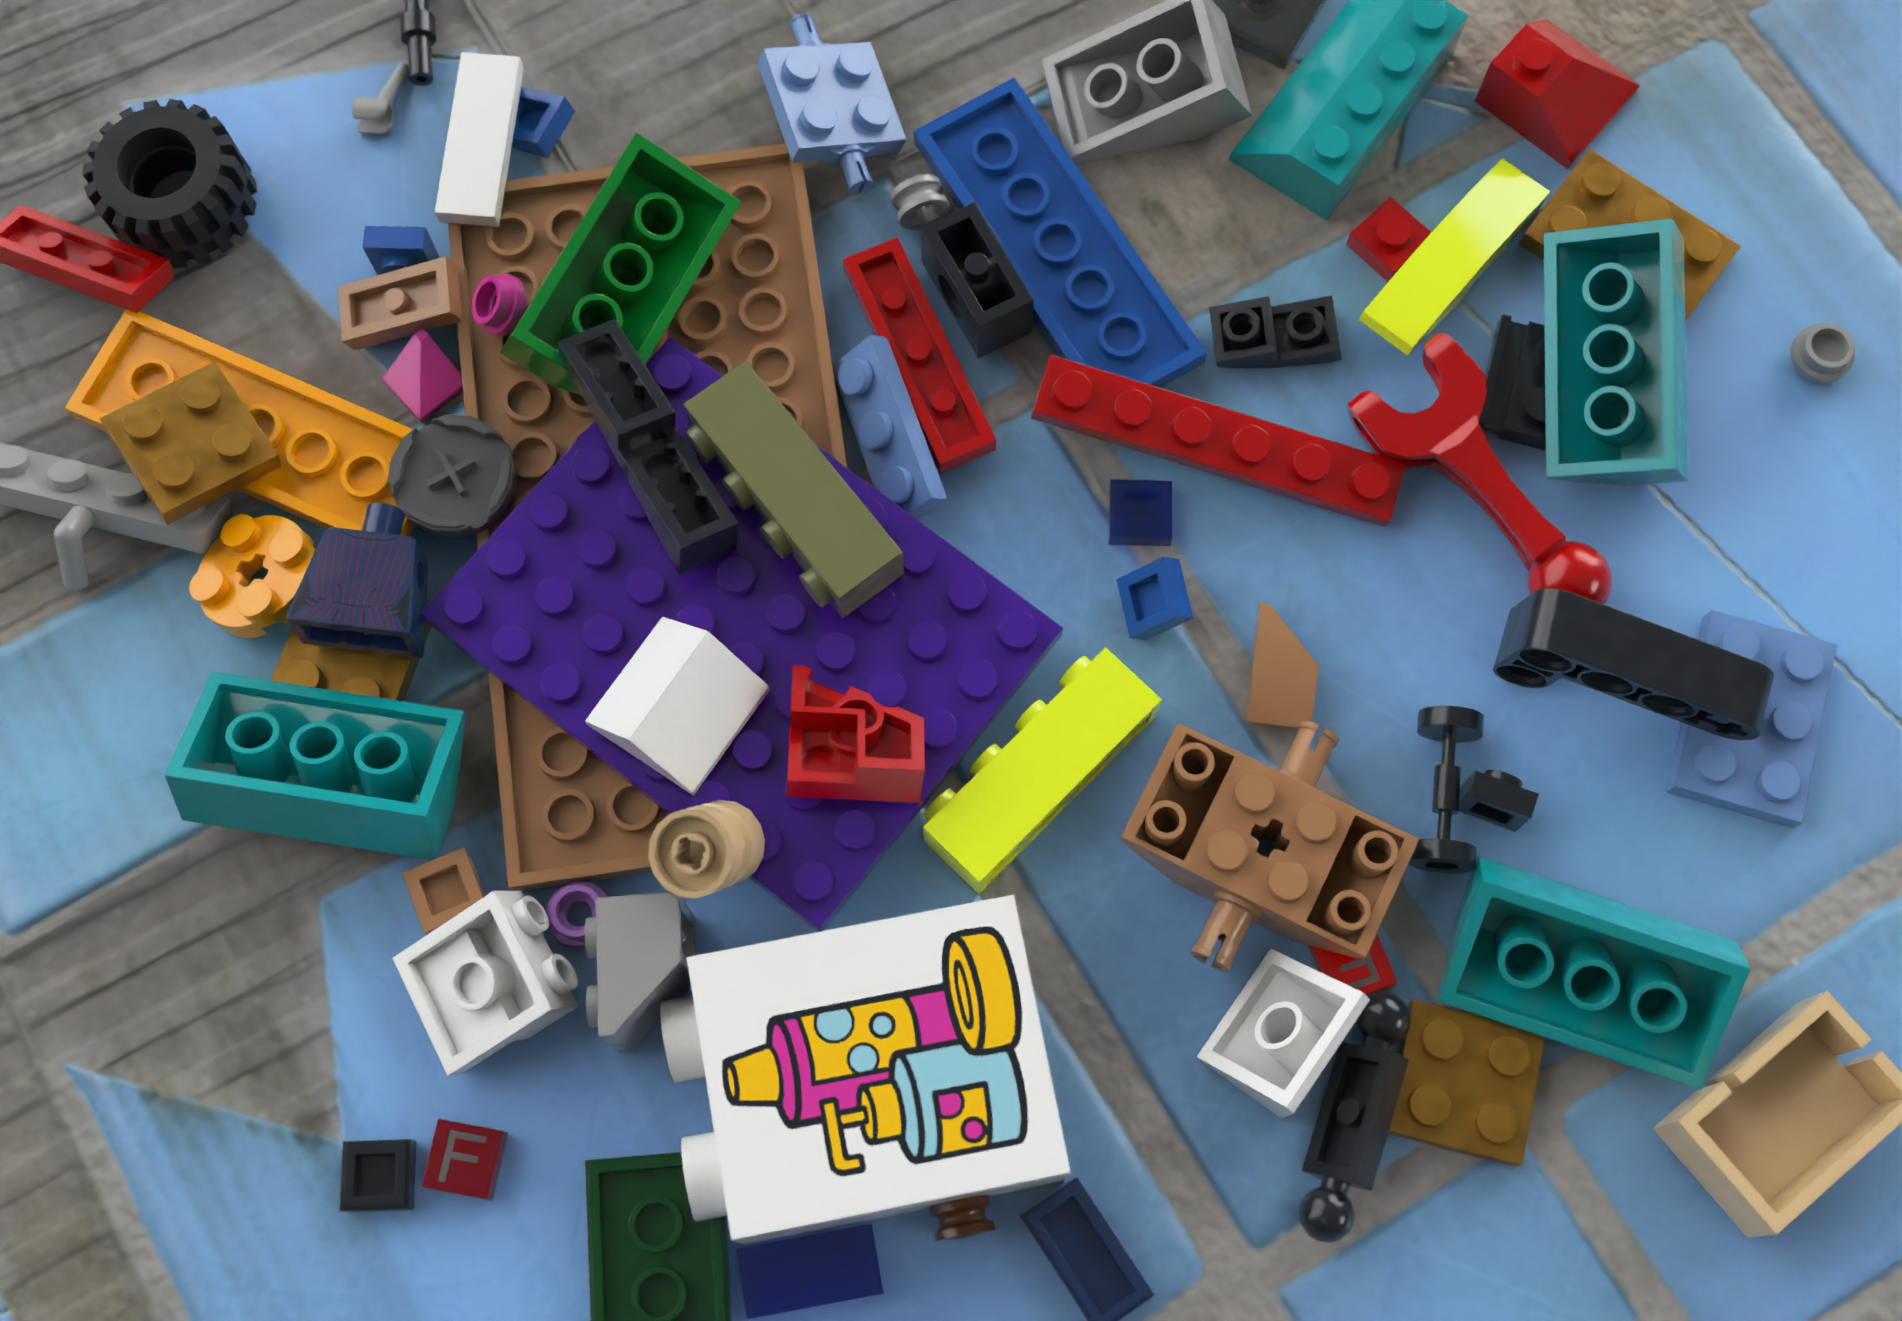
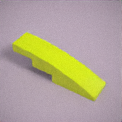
M1502 158L1466 194L1400 267L1363 311L1359 321L1408 356L1464 299L1475 280L1503 253L1512 237L1541 208L1550 191Z

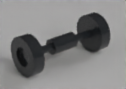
M1431 706L1423 708L1418 712L1417 733L1430 740L1442 741L1443 746L1442 762L1434 768L1432 812L1438 814L1437 839H1419L1409 861V865L1414 868L1439 873H1466L1476 868L1477 848L1466 842L1450 840L1452 815L1459 812L1461 768L1455 765L1456 743L1472 742L1483 737L1484 715L1479 711L1459 706Z

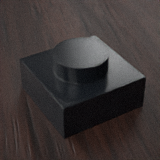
M1486 770L1484 773L1475 771L1460 788L1459 811L1516 832L1532 817L1539 794L1522 788V781L1509 773L1498 770Z

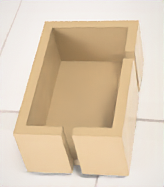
M1825 991L1794 1004L1706 1081L1709 1085L1708 1087L1693 1092L1652 1129L1747 1238L1777 1235L1902 1123V1072L1883 1051L1851 1059L1844 1065L1835 1057L1861 1049L1872 1039L1828 991Z

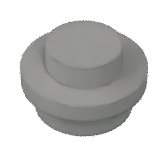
M1832 323L1816 324L1803 329L1794 339L1790 349L1791 361L1795 369L1806 379L1822 384L1832 383L1844 377L1851 369L1855 359V345L1851 335L1841 326Z

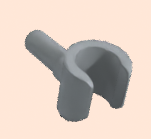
M403 62L398 64L385 87L379 92L378 98L357 96L354 99L352 106L353 118L361 119L358 125V132L387 134L392 131L394 125L393 104L409 77V65Z

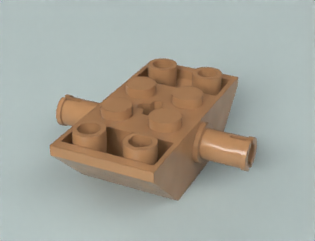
M1310 721L1300 722L1298 732L1280 769H1274L1177 722L1120 837V841L1172 882L1215 903L1196 945L1193 946L1190 952L1194 958L1205 964L1217 940H1220L1222 944L1211 965L1214 969L1230 972L1232 962L1252 921L1291 941L1364 960L1418 844L1419 838L1317 789L1316 784L1333 748L1337 746L1339 741L1335 733L1325 728L1314 750L1311 751L1309 746L1318 730L1319 724ZM1265 836L1271 839L1277 849H1274L1268 857L1260 855L1256 852L1259 846V841L1256 838Z

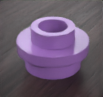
M575 881L560 887L550 898L546 909L549 919L548 928L553 936L567 946L575 948L586 947L585 925H571L570 913L576 906L588 905L592 910L591 918L596 917V897H608L606 893L597 885L585 881Z

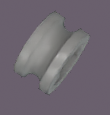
M930 174L918 175L903 181L893 189L890 194V201L892 206L899 210L897 217L902 228L918 230L947 215L950 210V204L948 199L941 194L942 184L937 176Z

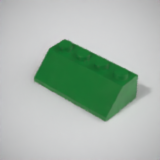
M636 132L501 349L500 354L550 385L581 395L558 352L557 341L615 319L644 364H646L741 204V201Z

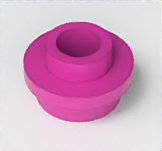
M501 274L497 277L487 276L482 279L472 299V315L474 320L482 324L488 333L497 336L509 334L516 327L528 307L527 297L521 280L509 274Z

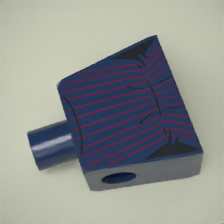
M371 503L367 506L361 530L331 527L323 532L286 617L303 644L423 658L426 621L421 616V613L427 605L428 565L418 541L410 536L401 535L405 513L400 508L386 503Z

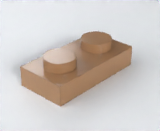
M446 256L338 286L341 342L353 350L413 335L422 328L427 331L462 321L458 266Z

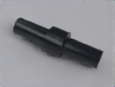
M405 0V12L400 16L401 41L408 47L409 79L415 85L424 86L433 82L431 46L437 40L435 16L429 12L428 0Z

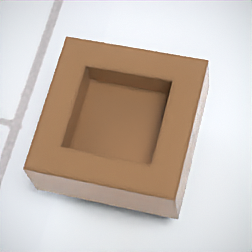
M464 847L402 873L422 929L426 935L486 896L470 852Z

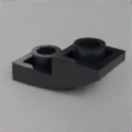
M1267 296L1209 307L1217 367L1280 368L1342 360L1332 296L1276 306L1271 305L1270 297Z

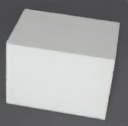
M662 617L585 722L588 726L694 796L770 691V688L709 631Z
M1270 949L1205 1043L1197 1058L1283 1119L1294 1114L1370 999L1363 992Z

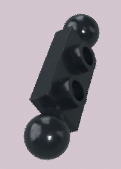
M1376 992L1367 996L1370 1000L1357 1018L1358 1028L1364 1036L1362 1045L1341 1042L1303 1164L1302 1171L1322 1179L1320 1187L1312 1189L1302 1199L1299 1207V1219L1305 1232L1320 1242L1330 1243L1344 1238L1351 1230L1355 1214L1353 1205L1347 1196L1349 1186L1372 1191L1409 1059L1395 1051L1389 1050L1390 1045L1401 1041L1408 1033L1411 1024V1014L1406 1003L1399 996L1390 992Z

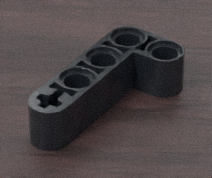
M1551 588L1534 591L1510 610L1493 667V671L1498 677L1518 686L1544 688L1564 678L1714 735L1735 740H1753L1760 736L1774 679L1773 671L1757 661L1580 595Z

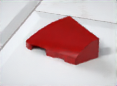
M793 665L786 797L920 803L925 773L924 718L900 707L883 706L877 703L871 694L852 686L844 695L812 681L813 669L804 665Z

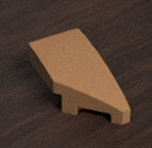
M1258 602L1251 653L1253 655V664L1245 720L1253 723L1298 728L1302 721L1312 722L1319 665L1269 603Z

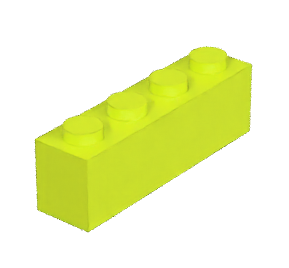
M1106 647L1092 661L1086 656L1078 659L1060 679L1059 684L1063 689L1047 705L1039 699L1021 715L1014 726L1019 733L1006 746L1001 749L995 743L986 749L969 769V772L974 777L957 794L951 788L945 790L925 811L923 816L928 822L923 826L924 842L978 894L1157 717L1162 699Z

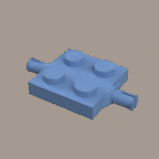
M803 13L794 16L789 23L798 46L764 48L757 63L792 162L822 160L841 165L849 186V192L853 195H856L858 190L859 194L866 193L872 189L874 183L864 160L873 155L899 153L907 140L871 42L824 43L820 40L812 14L806 13L804 17Z

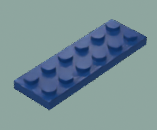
M1015 77L914 130L915 146L934 174L940 179L941 184L957 208L961 209L973 202L978 206L1034 299L1032 319L1058 357L1159 388L1204 364L1207 352Z

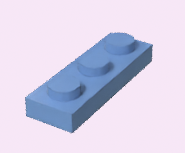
M869 335L832 364L834 378L874 488L919 520L946 501L947 496L888 338Z

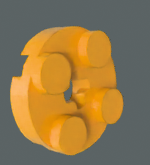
M247 514L233 516L223 525L220 537L212 544L203 557L198 572L190 581L189 592L192 598L200 604L204 614L227 633L241 638H256L267 635L262 628L271 626L278 620H281L286 625L289 624L286 619L288 609L317 547L309 535L296 523L287 518L274 515H264L252 518ZM262 567L268 570L263 580L254 579L249 585L251 577L257 570Z

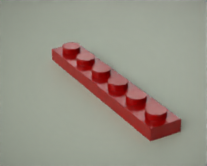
M1052 354L1048 358L1031 414V419L1383 527L1391 522L1406 465L1403 462Z

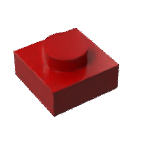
M1390 196L1350 232L1346 245L1389 282L1400 267L1431 234V231Z

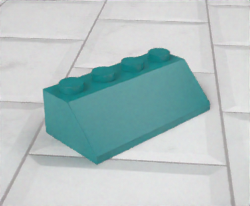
M1349 0L1233 149L1229 160L1327 221L1453 55L1468 14L1445 0Z
M1663 219L1544 233L1546 478L1614 485L1688 481L1684 238L1673 219Z
M212 672L164 776L183 821L434 860L438 857L455 809L466 720L465 712L456 709Z
M1478 856L1476 868L1472 872L1456 915L1437 998L1439 1002L1701 1090L1751 968L1737 941Z

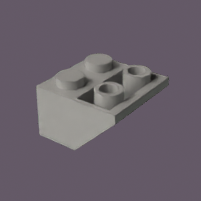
M673 893L596 897V917L586 919L585 946L588 959H597V985L588 986L586 992L587 1021L590 1028L598 1027V1036L619 1053L633 1052L660 1023L661 1001L682 998L691 988L687 957L696 956L695 917L683 898Z

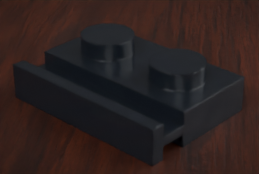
M1503 314L1497 324L1485 372L1487 395L1479 423L1482 430L1497 433L1500 439L1546 451L1545 325L1529 321L1528 325L1511 321L1512 316Z

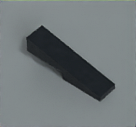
M613 319L557 341L558 352L679 576L736 551L738 521L675 427V409L617 321Z

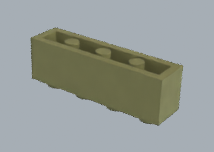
M744 361L684 403L690 428L684 434L694 451L706 464L713 459L717 461L727 474L722 479V482L730 496L744 511L753 506L765 521V524L760 527L765 539L782 559L789 554L793 556L805 571L799 576L801 583L821 608L830 602L843 619L904 574L902 550L747 361Z

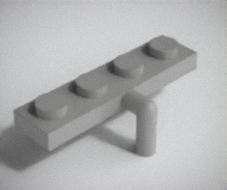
M0 443V505L62 520L54 530V540L63 586L68 590H81L89 585L90 580L82 537L91 527L204 554L221 532L226 521L232 518L230 499L221 497L167 525L134 474Z

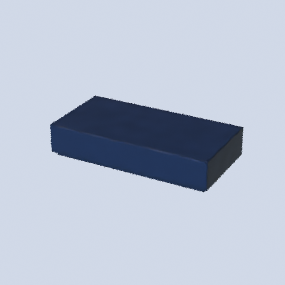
M1077 1177L1020 1215V1218L1087 1321H1119L1154 1296V1293Z

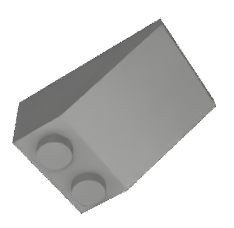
M1166 0L1042 59L1062 146L1075 164L1198 140L1252 116L1225 14L1213 0Z

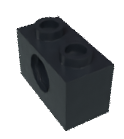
M975 202L921 227L922 264L978 359L1032 332L1034 299Z

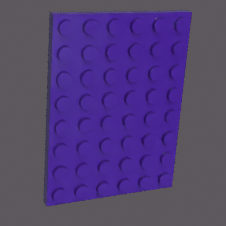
M670 337L645 365L676 411L675 427L738 521L736 551L679 576L597 422L594 421L422 611L421 616L428 624L668 814L717 800L734 801L749 809L760 822L765 838L764 857L756 872L749 878L814 930L821 932L1060 639L1063 627L817 446L902 550L904 574L843 619L830 602L821 608L801 583L799 576L805 571L793 556L789 554L782 559L767 542L760 529L765 524V521L753 506L744 511L730 496L722 482V479L727 474L717 461L713 459L706 464L688 442L684 432L690 428L684 403L723 376ZM662 617L709 631L770 688V691L694 796L588 726L585 722ZM793 665H804L813 669L812 681L844 695L852 686L871 694L872 698L883 706L900 707L924 718L925 773L920 803L786 797Z

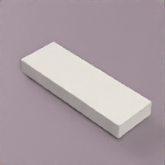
M461 52L435 206V214L439 222L499 227L524 71L520 56Z

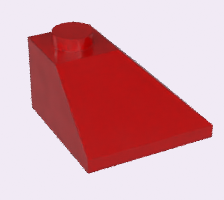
M1544 19L1527 23L1493 59L1474 102L1568 169L1633 97L1640 85L1551 21Z

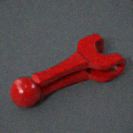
M1437 333L1424 344L1423 366L1439 391V396L1431 407L1418 413L1398 412L1376 392L1371 391L1362 392L1347 403L1351 422L1375 454L1406 463L1405 469H1435L1459 486L1485 511L1513 545L1529 571L1528 588L1530 594L1539 589L1551 588L1571 592L1601 604L1606 603L1612 588V574L1603 555L1585 543L1566 541V536L1540 514L1511 480L1493 453L1479 423L1487 395L1485 374L1450 335Z

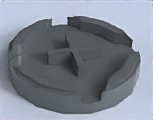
M444 415L431 419L433 424L426 425L419 431L415 428L403 437L391 458L388 482L397 507L405 513V517L415 528L435 537L464 538L485 531L505 514L516 494L518 470L510 447L492 425L472 416Z

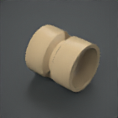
M717 800L673 812L657 824L650 838L648 858L653 875L663 888L678 897L696 899L744 882L755 873L764 857L765 838L760 822L749 809L734 801Z

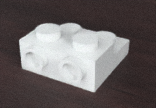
M492 891L393 957V961L447 1076L463 1074L511 1042L529 1039L579 1007L571 992L578 985L576 973L565 957L552 953L542 933L549 927L548 916L542 905L535 898L529 895L524 896L522 891Z

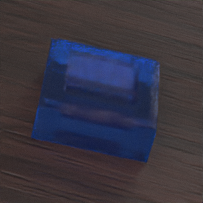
M1110 479L1108 545L1170 546L1172 542V481Z

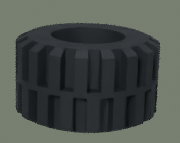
M169 99L166 106L162 107L157 100L143 102L142 110L134 112L129 107L119 113L122 117L119 122L113 125L108 121L99 130L103 135L100 142L91 141L87 150L88 155L93 161L83 164V177L89 183L84 188L88 199L94 205V209L119 241L168 258L173 268H187L189 259L195 258L199 265L212 260L210 257L211 252L220 249L224 254L233 247L230 238L234 234L244 235L249 227L244 216L254 215L257 203L252 197L253 194L257 193L256 181L250 173L252 170L224 125L216 116L210 117L205 108L193 104L187 109L182 100ZM182 171H194L189 181L178 191L164 197L149 198L158 183L166 177Z

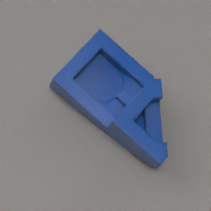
M521 87L512 147L548 158L575 113L574 108L566 97Z

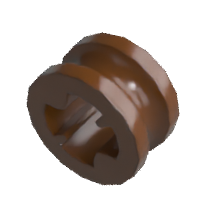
M989 1195L969 1197L930 1206L931 1216L937 1217L940 1222L939 1230L934 1233L935 1241H947L994 1231V1221L988 1220L984 1211L986 1206L990 1204Z

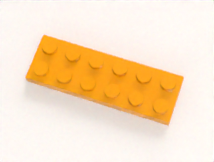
M125 309L65 406V409L74 418L105 431L100 420L101 417L208 364L216 362L278 453L281 467L237 490L325 529L336 527L361 530L369 504L386 503L397 507L388 482L391 458L403 437L414 430L143 312L135 313ZM406 517L401 535L409 536L414 526Z

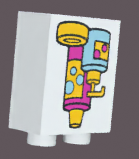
M1014 895L687 957L692 996L661 1001L660 1003L663 1041L674 1083L706 1077L714 1132L683 1137L681 1140L683 1171L691 1212L696 1222L728 1216L731 1240L748 1245L929 1209L930 1206L969 1197L994 1196L1064 1182L1071 1173Z

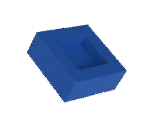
M365 226L362 248L377 275L439 258V254L426 227Z
M1162 557L1116 579L1130 638L1147 640L1193 619L1180 559Z

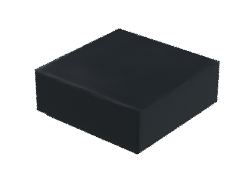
M412 1139L343 1141L340 1211L414 1210L416 1141Z

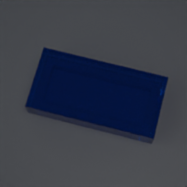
M872 1223L736 1249L747 1320L884 1294Z

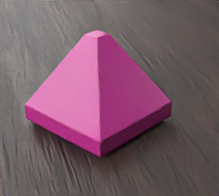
M423 328L412 336L382 378L384 383L421 423L463 391L461 373Z

